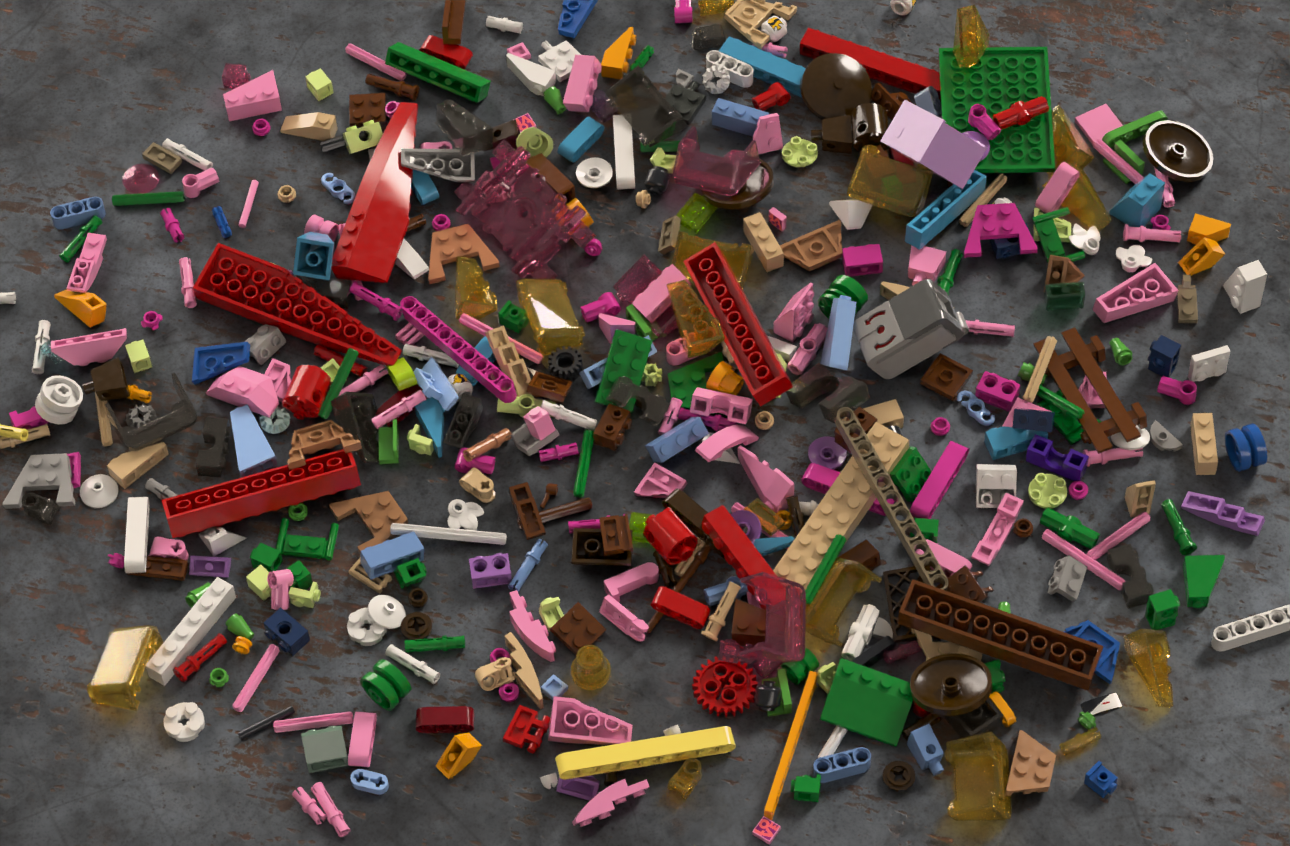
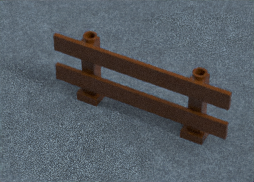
M1075 327L1061 332L1071 351L1058 356L1055 350H1053L1044 374L1048 375V377H1053L1066 400L1084 410L1083 418L1078 419L1084 429L1080 433L1082 441L1084 443L1088 442V444L1092 443L1099 454L1113 448L1107 437L1121 432L1126 442L1140 438L1141 434L1136 426L1138 425L1140 430L1146 428L1147 415L1139 402L1131 404V410L1128 412L1122 405L1095 361V358L1098 362L1106 360L1105 347L1097 335L1090 337V343L1086 345ZM1046 339L1033 343L1039 355ZM1077 365L1081 366L1112 418L1098 423L1067 369Z

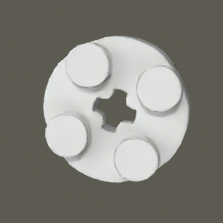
M368 608L359 609L348 617L347 630L349 637L352 641H356L362 646H372L379 643L387 632L386 628L377 625L371 619ZM365 624H371L369 630H366V628H362V626H364Z
M183 702L166 710L164 727L166 733L170 737L175 738L176 741L188 742L194 740L199 736L198 733L204 729V715L197 704ZM182 719L190 720L187 721V725L183 726L182 723H179Z

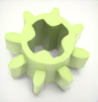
M646 363L641 380L645 382L646 387H655L658 381L662 382V368L658 369L656 363Z

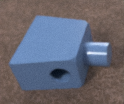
M930 724L912 731L907 741V746L922 770L929 768L933 776L942 773L944 769L940 762L943 757V751Z

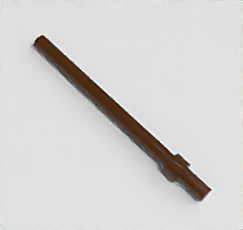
M705 544L702 550L696 553L694 561L672 589L673 591L680 593L698 567L704 564L708 553L712 549L709 545ZM656 611L647 624L649 626L647 634L652 632L663 617V613Z

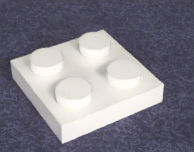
M1228 345L1192 355L1188 372L1189 380L1193 382L1203 381L1206 378L1226 373L1230 356Z

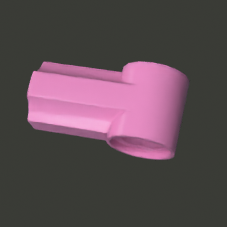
M210 168L197 175L188 174L182 179L184 194L188 198L199 196L201 190L219 182V177L214 168Z
M289 569L272 571L267 576V582L271 588V609L278 610L281 607L283 610L289 608V587L292 586L294 581L293 574Z

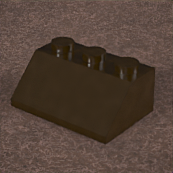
M574 528L572 564L631 566L633 552H630V550L618 554H604L601 529ZM630 530L633 545V530Z

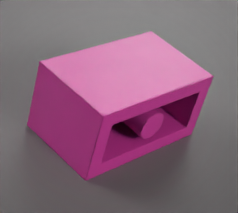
M879 244L842 248V261L846 276L883 273V259Z

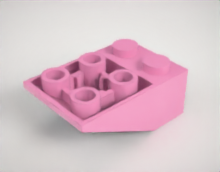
M809 283L793 295L774 321L775 334L791 342H794L797 337L802 335L805 325L810 324L814 317L812 313L814 307L813 283Z

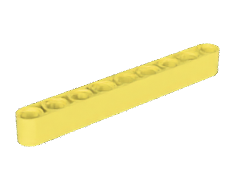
M723 726L566 752L556 756L555 760L560 778L566 780L728 753L733 751L736 745L731 728Z

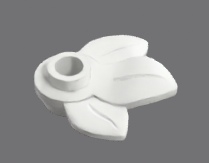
M1075 223L1072 228L1073 235L1069 236L1072 245L1082 249L1089 255L1096 254L1099 250V241L1101 239L1096 226H1092L1086 231Z
M1132 245L1129 249L1118 247L1116 250V257L1121 261L1122 268L1126 272H1135L1139 267H1147L1152 263V258L1144 256L1145 250L1140 245Z
M460 499L452 500L448 506L450 514L447 520L448 526L453 529L463 527L467 530L476 531L478 526L477 517L482 516L484 511L477 503H465ZM455 506H460L461 510H456Z

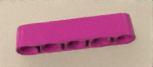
M953 441L949 442L910 508V513L913 517L931 519L965 462L969 448Z
M810 463L801 482L807 488L826 494L840 472L816 463ZM876 498L869 511L886 516ZM893 499L886 500L889 504H894L895 502Z

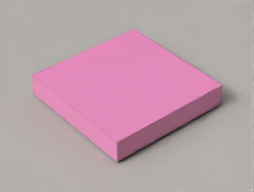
M1107 104L1075 117V123L1092 145H1094L1093 143L1097 139L1102 140L1106 133L1123 126Z

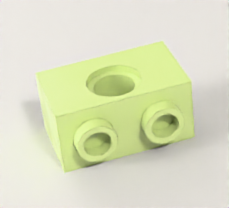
M374 120L364 122L363 127L357 128L355 125L346 128L347 132L342 134L349 154L378 145L383 135L379 122L374 123ZM361 131H365L368 134L366 141L360 140L359 133Z

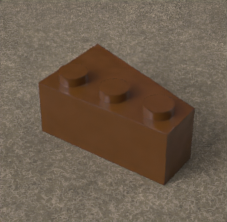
M735 599L732 645L792 649L793 620Z

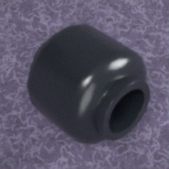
M654 166V168L648 170L644 185L649 189L650 193L658 195L667 190L670 181L668 170L660 166Z
M763 681V684L757 685L754 703L759 706V710L775 711V708L780 706L781 688L775 686L774 681Z

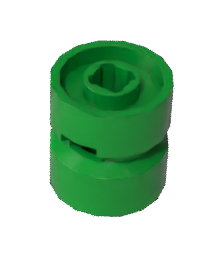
M805 647L799 649L793 655L794 658L790 657L781 665V668L786 670L787 678L796 685L806 679L810 671L814 672L819 668L817 658Z

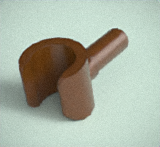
M547 484L546 494L540 508L544 509L550 495L557 496V484Z

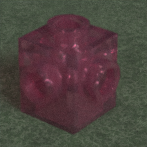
M225 64L222 74L224 88L235 89L250 81L251 75L248 73L247 65Z

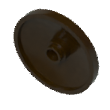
M839 53L824 54L815 58L805 69L800 82L801 95L805 105L815 116L822 120L851 115V112L857 106L870 103L872 96L871 80L864 67L855 59Z
M1170 120L1159 121L1150 126L1144 135L1143 150L1147 159L1158 171L1172 179L1183 182L1197 181L1205 177L1212 167L1213 153L1208 142L1200 133L1186 124Z
M736 156L721 160L708 168L701 178L700 186L704 199L711 205L722 209H740L752 206L763 200L773 188L774 177L771 167L765 161L751 156Z
M957 653L938 655L923 662L913 672L910 680L911 694L915 703L927 712L942 716L962 715L977 709L989 698L992 691V677L988 667L977 658Z

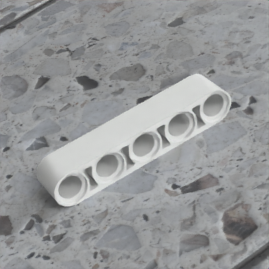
M631 114L613 115L617 190L635 189Z
M148 497L128 498L124 557L125 573H146L149 528Z
M1290 604L1217 627L1213 632L1211 641L1213 649L1220 652L1289 631Z

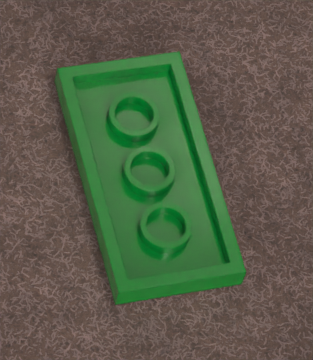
M618 329L615 330L595 403L605 406L612 404L629 410L630 414L632 413L653 340Z

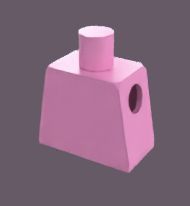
M911 245L908 278L913 279L912 285L924 279H931L935 282L945 265L946 251L927 246L919 250Z

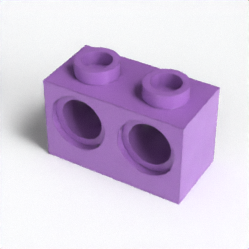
M496 553L485 557L476 556L469 559L473 589L509 584L512 581L508 553Z

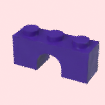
M1036 434L1027 448L1026 462L1073 481H1081L1087 469L1089 459L1088 455L1073 449L1068 454H1061L1053 448V441Z

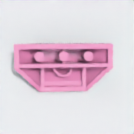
M124 328L51 341V352L72 365L86 366L92 362L104 363L112 359L125 342L127 330Z
M241 366L216 378L206 392L208 396L238 407L248 404L252 412L269 418L279 405L271 377Z

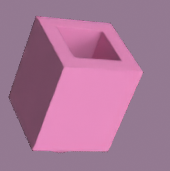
M539 406L531 409L529 413L523 416L530 434L540 441L556 430L549 413Z

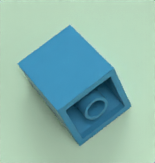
M1149 173L1130 188L1109 211V214L1128 224V226H1145L1161 209L1165 182Z
M308 232L297 237L294 275L330 280L334 242L327 234Z

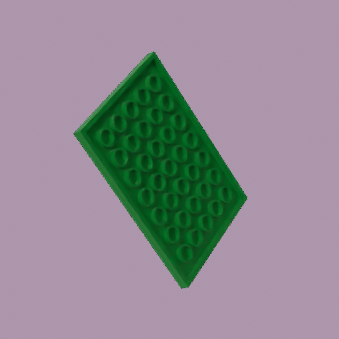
M939 48L941 116L946 121V124L961 133L967 131L981 133L977 128L972 127L968 123L970 109L975 104L983 105L991 119L994 114L1009 109L1012 104L1018 101L1025 103L1042 96L1046 98L1049 106L1048 112L1033 117L1027 124H1015L1004 128L996 138L988 140L990 144L989 154L977 164L974 170L980 173L1055 172L1048 48Z

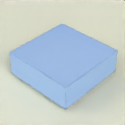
M554 674L540 687L541 692L552 701L554 696L561 697L569 689L568 685Z

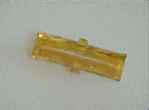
M1094 727L1083 734L1078 733L1074 738L1060 743L1061 751L1064 750L1063 754L1065 756L1077 749H1084L1086 745L1101 739L1100 731L1096 732L1098 728Z

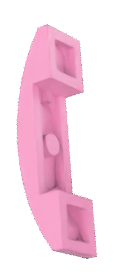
M732 425L707 438L695 451L706 461L711 462L720 458L723 451L741 443L745 446L758 441L759 437L744 425Z
M1008 493L1004 495L987 532L975 548L971 556L972 559L988 566L992 563L1008 537L1024 500Z

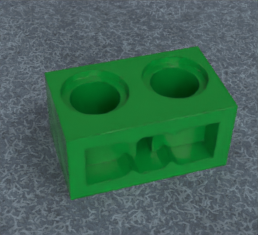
M1171 589L1148 597L1145 617L1152 632L1175 625L1180 601L1177 595L1174 596Z

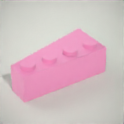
M1154 263L1096 298L1092 310L1103 323H1107L1173 302L1178 289L1157 264Z

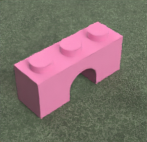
M697 387L692 395L690 413L709 416L711 413H721L728 416L727 421L746 424L750 417L753 399Z

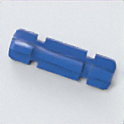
M220 206L214 207L212 212L222 237H231V229L228 226L229 224Z

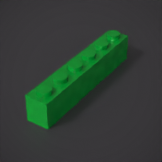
M400 42L388 47L385 64L476 103L488 96L491 83L488 79Z

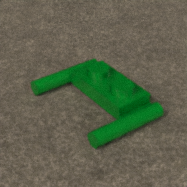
M1068 207L1032 217L1047 263H1049L1050 255L1067 257L1072 262L1085 258L1084 251L1065 256L1053 219L1070 214Z
M1060 390L1055 392V394L1063 397V394ZM1046 400L1036 404L1055 412L1053 426L1067 439L1070 445L1081 439L1080 433L1084 429L1081 428V424L1073 416Z
M282 518L275 548L281 551V555L332 560L339 524H331L329 538L326 541V538L287 534L289 519Z

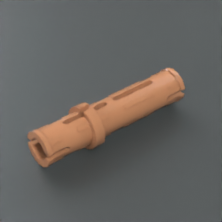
M504 428L496 434L492 433L485 440L464 450V459L470 462L487 451L500 447L503 442L512 438V436H509L511 435L510 430Z

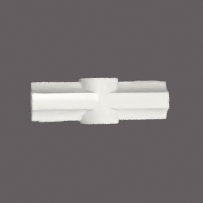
M870 604L863 605L857 621L853 622L848 634L847 643L842 651V657L846 660L852 661L858 657L865 645H868L880 612L875 606Z

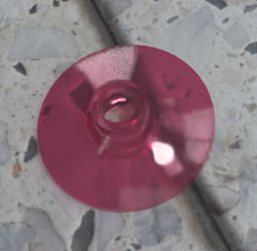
M136 164L125 171L122 181L124 187L131 193H147L157 186L159 174L149 164Z

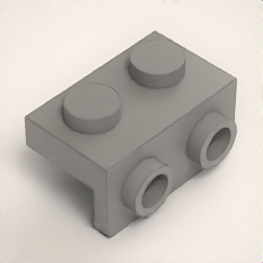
M265 324L259 327L257 332L245 342L250 344V356L254 357L259 365H263L286 343V339L278 327Z
M524 424L511 435L517 449L531 456L546 444L551 443L553 439L559 436V433L556 429L540 441L530 434L527 425Z
M1068 555L1056 561L1053 576L1048 583L1049 589L1047 593L1052 595L1058 592L1073 602L1078 598L1087 566Z

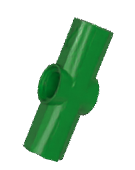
M1050 508L1045 509L1040 519V524L1056 531L1064 540L1068 542L1074 540L1089 549L1095 547L1100 537L1099 533L1082 525L1078 518L1071 515L1066 517Z

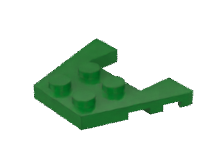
M722 352L668 373L670 397L680 399L683 402L682 408L690 410L692 395L697 387L707 389L705 373L713 372L715 367L723 361ZM711 413V414H710V415H712V416H715V414L724 415V414H721V413Z

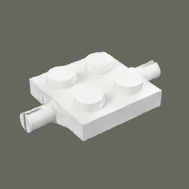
M548 41L543 42L541 46L546 52L538 56V61L544 67L554 70L556 79L559 82L569 78L575 55L581 54L567 41L554 47Z

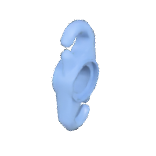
M326 173L321 177L322 185L333 197L344 200V196H351V199L344 200L343 203L352 204L354 202L355 192L343 180L333 177V173ZM333 177V181L327 182L326 178ZM336 186L343 187L341 191L333 190Z
M964 390L958 393V402L962 400V396L969 397L968 401L961 402L962 406L966 407L969 416L984 426L994 423L995 415H991L989 421L983 419L984 415H990L991 412L985 408V404L981 399H978L971 391ZM978 405L981 407V410L973 411L970 407Z

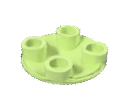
M795 136L784 145L781 155L788 165L805 167L816 160L818 156L817 145Z
M1038 473L1029 484V498L1035 505L1041 508L1051 509L1058 507L1067 497L1066 482L1063 478L1053 474Z

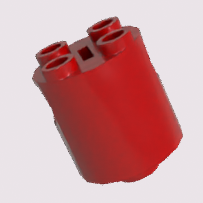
M298 366L289 384L282 406L294 413L293 416L300 420H303L305 417H318L331 384L330 376L318 366Z
M670 507L657 515H650L646 519L647 525L643 531V536L669 565L687 561L693 555L698 544V538Z

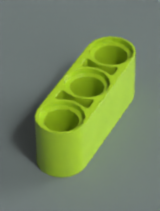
M404 357L398 359L393 366L386 365L390 378L399 391L417 384L414 372Z

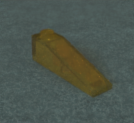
M1077 162L1067 163L1080 172V175L1061 206L1064 208L1068 207L1070 213L1080 218L1089 227L1096 226L1100 232L1112 219ZM1049 180L1042 185L1043 188H1045Z
M457 256L455 319H460L461 315L465 313L479 320L497 311V296L489 289L490 284L484 280L483 272L476 259Z
M685 280L667 284V290L687 357L692 358L707 354L725 340L720 322L716 317L712 316L708 307L703 305L698 299V295Z

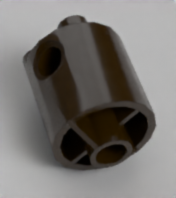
M866 103L854 108L851 112L854 148L860 152L881 145L883 150H888L889 146L881 142L888 129L886 109L875 103Z

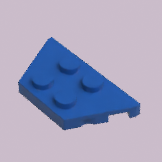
M1089 620L1080 623L1078 626L1066 628L1065 633L1103 646L1095 674L1111 684L1120 642Z

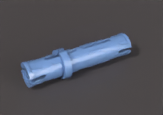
M537 539L531 551L526 553V559L508 584L510 590H513L515 586V590L520 591L530 572L540 562L541 555L548 547L545 541L541 545L542 539Z

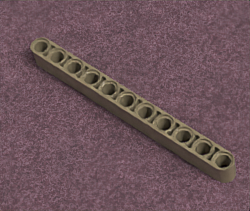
M848 407L839 409L835 424L923 582L934 586V583H941L943 588L940 589L946 591L948 579L856 415ZM840 417H848L849 421H842ZM856 433L859 437L853 438L849 434ZM865 449L868 453L861 454L859 450ZM868 466H875L877 470L871 471ZM883 482L886 484V487H879L877 483ZM893 499L896 503L889 504L886 500ZM901 515L905 520L899 521L896 516ZM911 532L915 535V537L909 538L905 535V533ZM915 549L923 550L924 554H917ZM931 566L934 570L929 572L924 567Z

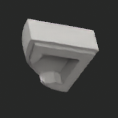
M678 69L676 72L677 86L688 88L694 80V76Z
M878 617L873 637L883 639L886 636H890L892 638L893 631L890 624L883 618Z

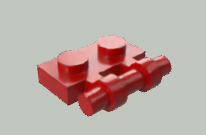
M519 705L503 736V742L521 749L524 743L527 742L530 744L527 751L535 753L542 743L541 739L544 733H547L549 729L550 717L544 715L542 721L538 720V711ZM532 727L537 728L534 736L529 734Z

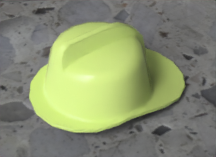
M530 127L518 135L516 146L521 153L529 157L540 153L547 157L553 150V140L540 129Z

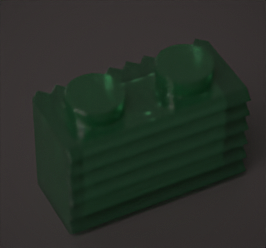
M1084 282L1046 284L1044 293L1046 310L1083 309L1085 301Z

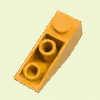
M629 27L605 51L601 63L602 77L623 80L624 73H627L629 68L628 59L632 58V45L635 46L637 35H634V27Z
M67 289L54 295L56 300L90 328L105 321L107 304L97 295L89 292L67 291Z

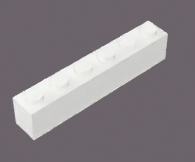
M219 577L213 581L145 665L150 678L164 686L174 675L173 668L179 667L185 661V658L193 652L235 600L236 595L233 585Z

